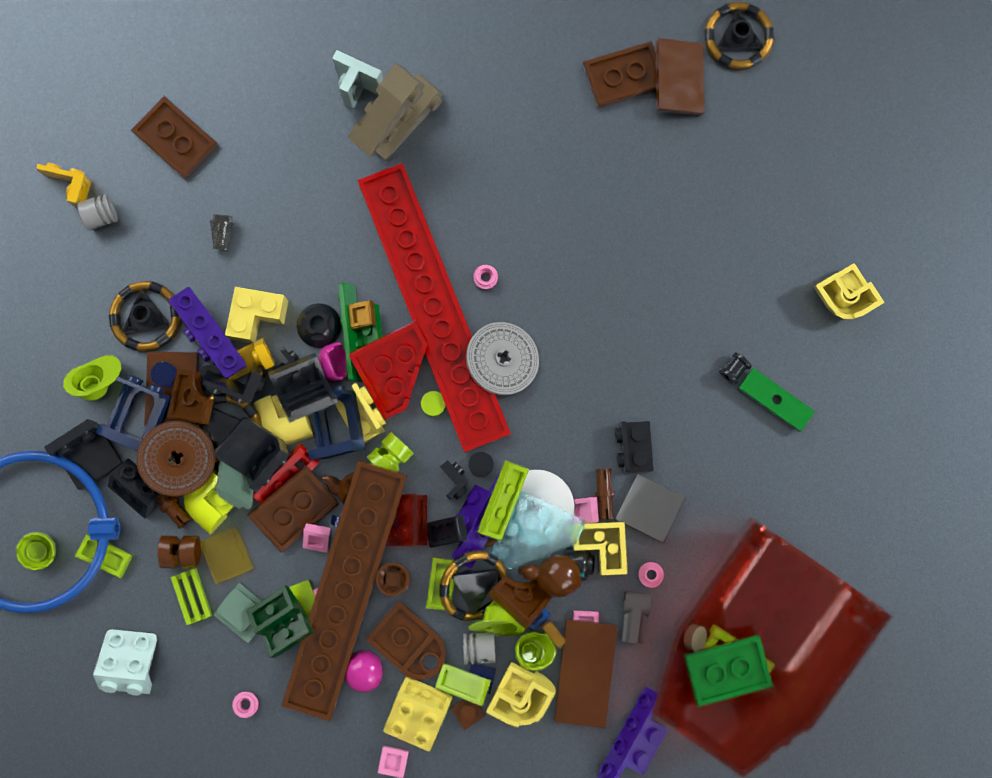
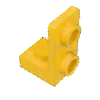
M46 163V166L37 164L36 169L43 175L71 182L66 189V201L72 206L78 208V202L87 199L91 181L84 175L83 171L70 168L69 171L62 170L60 166L53 163Z
M263 338L237 350L245 361L246 367L231 376L230 379L235 380L249 373L254 362L258 365H263L265 370L275 365L274 358Z

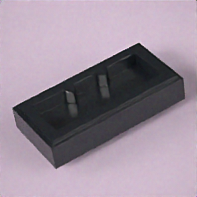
M464 515L426 523L430 548L468 541Z

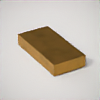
M546 620L541 624L558 648L566 643V640L550 620Z

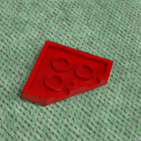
M417 320L349 353L351 361L384 420L406 410L428 344Z

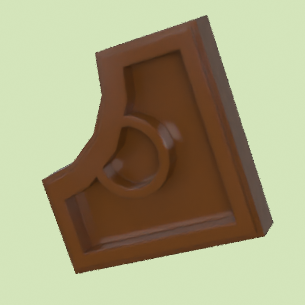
M177 370L167 419L209 425L214 400L208 398L202 391L200 383L201 373Z
M505 575L488 593L498 605L525 629L532 624L553 598L539 587L536 580L520 583L511 580Z

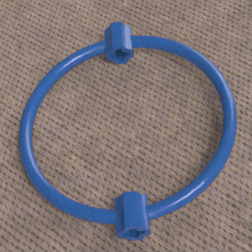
M20 451L0 457V468L21 461H43L60 466L77 477L86 487L94 501L98 518H90L88 525L90 540H98L95 555L84 575L71 588L54 598L34 603L13 602L0 597V609L16 613H37L65 604L89 585L103 563L109 539H119L121 525L118 518H109L106 503L98 486L77 464L64 457L60 458L59 455L50 456L44 451Z

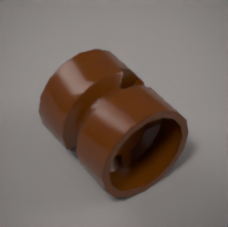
M178 536L160 537L158 544V563L160 568H177L178 565H181L182 568L199 567L201 560V541L199 536H183L181 539Z
M397 562L385 564L379 569L376 576L377 587L383 594L388 596H397L404 593L409 588L412 580L409 569Z

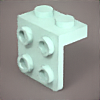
M108 630L93 674L98 688L108 693L123 691L131 695L150 694L152 683L148 672L157 644V636L153 633Z

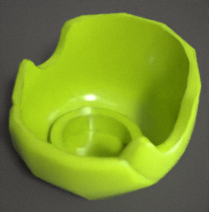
M30 532L24 535L17 544L16 556L24 568L34 571L44 569L53 562L56 556L55 542L48 534Z
M527 632L517 640L514 647L516 660L523 668L531 671L544 669L553 662L556 655L555 643L547 633Z

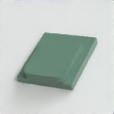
M220 460L216 485L218 496L237 508L244 507L249 510L252 508L254 490L249 488L246 476Z
M238 583L213 615L244 641L250 643L256 634H254L246 611L262 600L244 585Z

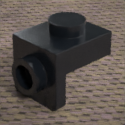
M447 460L440 468L457 486L446 497L449 500L453 497L458 500L468 491L465 488L468 482L462 476L465 471L455 461L451 464Z

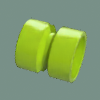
M390 431L381 441L382 447H375L367 458L374 465L398 472L400 469L399 464H405L414 453Z

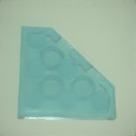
M521 490L502 540H496L491 553L498 556L505 568L514 570L526 563L539 560L553 554V552L575 545L586 520Z

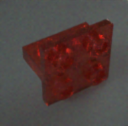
M403 494L401 496L386 546H428L427 495Z

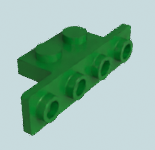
M343 282L338 284V300L341 306L340 321L344 333L343 347L346 352V373L349 381L363 382L349 357V353L382 337L380 309L378 304H374L376 326L357 330L351 329L348 305L357 303L355 285Z

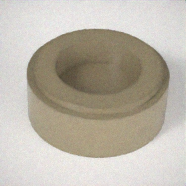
M690 625L684 635L685 647L692 651L701 650L707 639L706 629L700 625Z

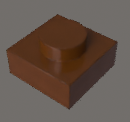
M465 699L451 707L452 712L464 730L486 716L480 705Z

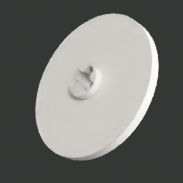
M529 470L506 530L518 541L529 545H545L559 539L570 527L575 511L573 495L567 484L551 472ZM534 500H537L538 504L542 503L544 505L539 515H537L536 511L531 512L530 510Z

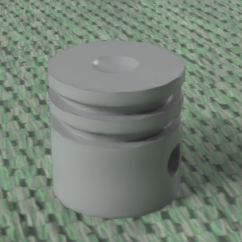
M107 193L97 198L94 197L78 202L79 214L87 230H93L105 226L106 223L111 224L112 221L114 223L118 221L115 206Z
M494 632L476 633L474 636L473 633H470V636H467V633H463L464 664H468V662L474 664V661H477V664L495 663Z

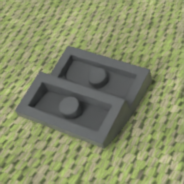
M637 474L616 520L624 522L625 525L665 543L686 498Z

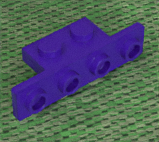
M186 287L169 298V303L183 320L186 328L182 330L191 343L195 341L200 347L197 352L204 362L209 360L213 366L216 365L225 379H229L246 367L245 361L190 287Z
M500 472L489 491L475 484L469 492L460 512L456 515H464L468 541L459 543L452 555V559L455 560L467 552L482 551L489 539V536L482 535L477 531ZM476 560L470 561L464 566L472 568Z
M648 687L644 688L631 714L626 719L620 734L614 741L608 756L601 765L597 778H619L625 766L642 775L645 774L668 731L666 727L652 720L663 698L660 694Z

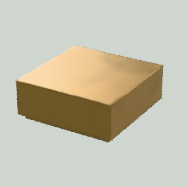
M367 300L348 305L351 329L357 330L376 326L374 301Z

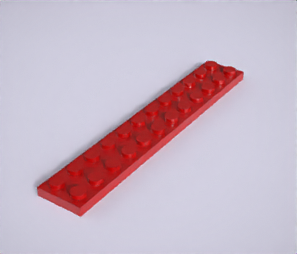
M404 164L395 165L357 180L412 321L417 320L428 341L425 354L464 453L511 435L496 395L481 388L468 371L466 350L472 335Z

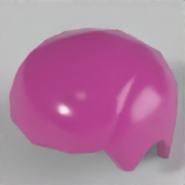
M338 342L323 347L319 352L318 360L325 378L335 382L348 377L346 373V352L343 344Z
M359 650L353 653L345 673L347 685L356 692L367 693L376 689L383 676L381 659L369 650Z

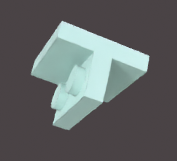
M336 50L332 59L338 77H340L338 87L344 105L354 109L363 89L379 95L376 89L383 80L381 70Z

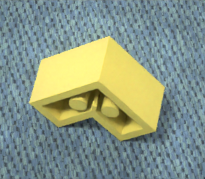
M235 287L225 336L233 341L251 344L256 341L260 321L284 325L288 299L281 294Z
M624 522L571 525L572 547L574 550L598 549L599 575L627 574Z

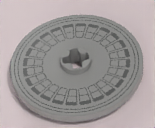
M495 322L485 325L473 335L467 346L466 363L471 377L481 388L496 395H512L525 389L535 378L539 367V354L533 339L522 328L511 323ZM502 353L506 355L505 359L507 360L503 364L499 362L500 357H498Z

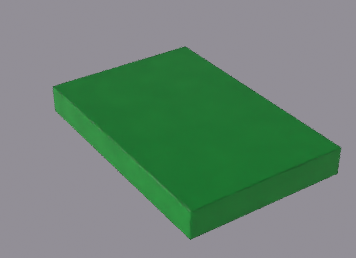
M758 634L683 654L697 707L773 687L761 638Z

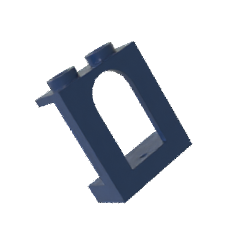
M129 375L127 379L117 377V381L124 383L108 424H98L95 433L138 451L145 435L162 423L171 396L164 394V388L153 384H149V387L143 385V380L135 376ZM143 391L154 397V407L140 438L122 429L136 395Z
M344 386L331 388L337 400L341 401L346 409L351 440L331 444L326 416L327 407L311 414L317 448L308 450L310 460H325L366 450L355 391L345 390Z

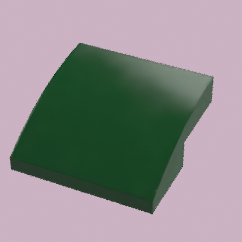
M283 586L246 611L254 634L261 635L269 658L280 656L314 633L305 611L288 586Z

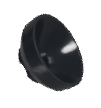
M316 303L307 306L302 310L297 319L299 337L304 343L313 348H323L333 344L339 338L342 330L339 314L335 309L326 304ZM316 316L322 317L325 322L320 330H313L310 326L312 318Z

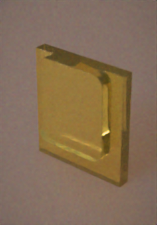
M238 527L223 531L200 542L215 584L254 569Z

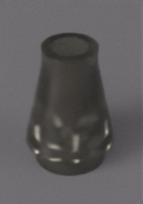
M213 214L212 220H210L213 250L228 251V244L234 227L232 216Z

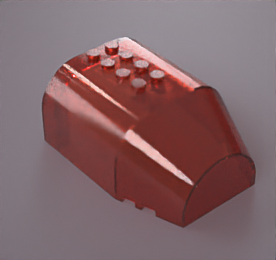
M749 517L675 622L652 713L738 775L745 777L770 759V755L783 746L787 747L792 743L791 740L802 732H808L815 726L892 618V615L754 518ZM692 624L703 626L706 629L707 638L710 635L709 630L713 624L736 639L756 634L760 635L765 657L775 664L770 672L773 687L697 707L683 654L694 652L687 649L684 644V635L687 628ZM719 639L716 645H720L725 642Z

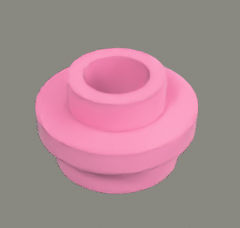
M481 265L474 272V282L481 289H491L498 281V273L490 265ZM488 274L491 278L485 282L481 279V276Z
M647 562L640 567L638 578L644 586L653 588L661 584L664 572L659 564ZM649 570H653L656 573V577L653 580L647 578Z
M248 691L236 695L232 703L235 714L242 718L254 715L259 706L257 697ZM243 700L250 702L249 709L242 707Z

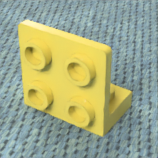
M355 383L352 387L356 392L364 443L385 432L382 426L386 422L378 409H372L370 406L374 401L364 386L360 388ZM338 400V403L335 405L348 426L346 409L344 404Z
M406 676L383 731L421 749L430 751L453 696Z

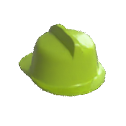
M113 355L96 358L72 369L64 378L63 387L68 394L77 396L85 401L98 400L106 394L110 384L119 377L121 362Z
M496 602L487 606L483 621L473 623L468 627L470 631L494 632L495 636L514 637L521 635L525 631V628Z

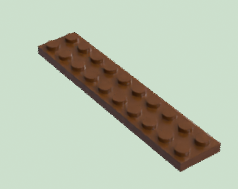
M358 460L309 615V621L314 633L301 641L283 698L282 707L331 721L408 475Z

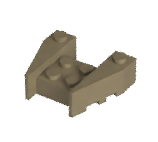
M397 63L393 65L377 87L376 92L379 95L375 102H368L364 109L366 111L365 115L355 124L347 137L370 157L376 151L387 160L431 110L435 111L442 103L441 97L444 95L442 91L423 75L415 73L413 76L408 70Z

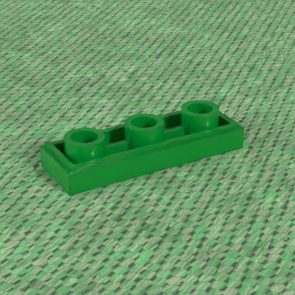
M755 368L751 369L738 388L798 432L803 430L815 412ZM773 396L779 399L778 404L773 403Z

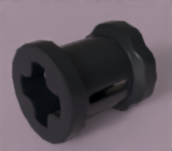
M737 352L732 355L733 359L726 367L719 370L720 375L732 385H736L738 383L737 379L742 373L752 367L751 363Z

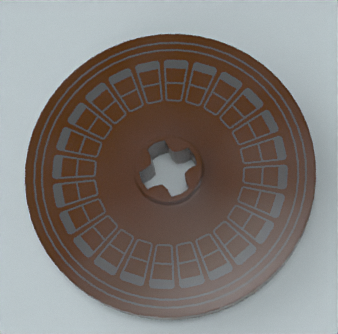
M169 421L154 427L142 439L137 451V467L143 481L155 492L170 497L185 496L199 490L211 477L215 467V450L209 436L198 426L185 421ZM173 453H176L178 456L183 455L180 458V464L177 465L175 462H169L172 459Z

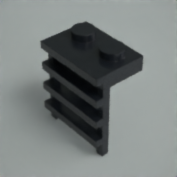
M315 353L267 372L289 423L338 403Z

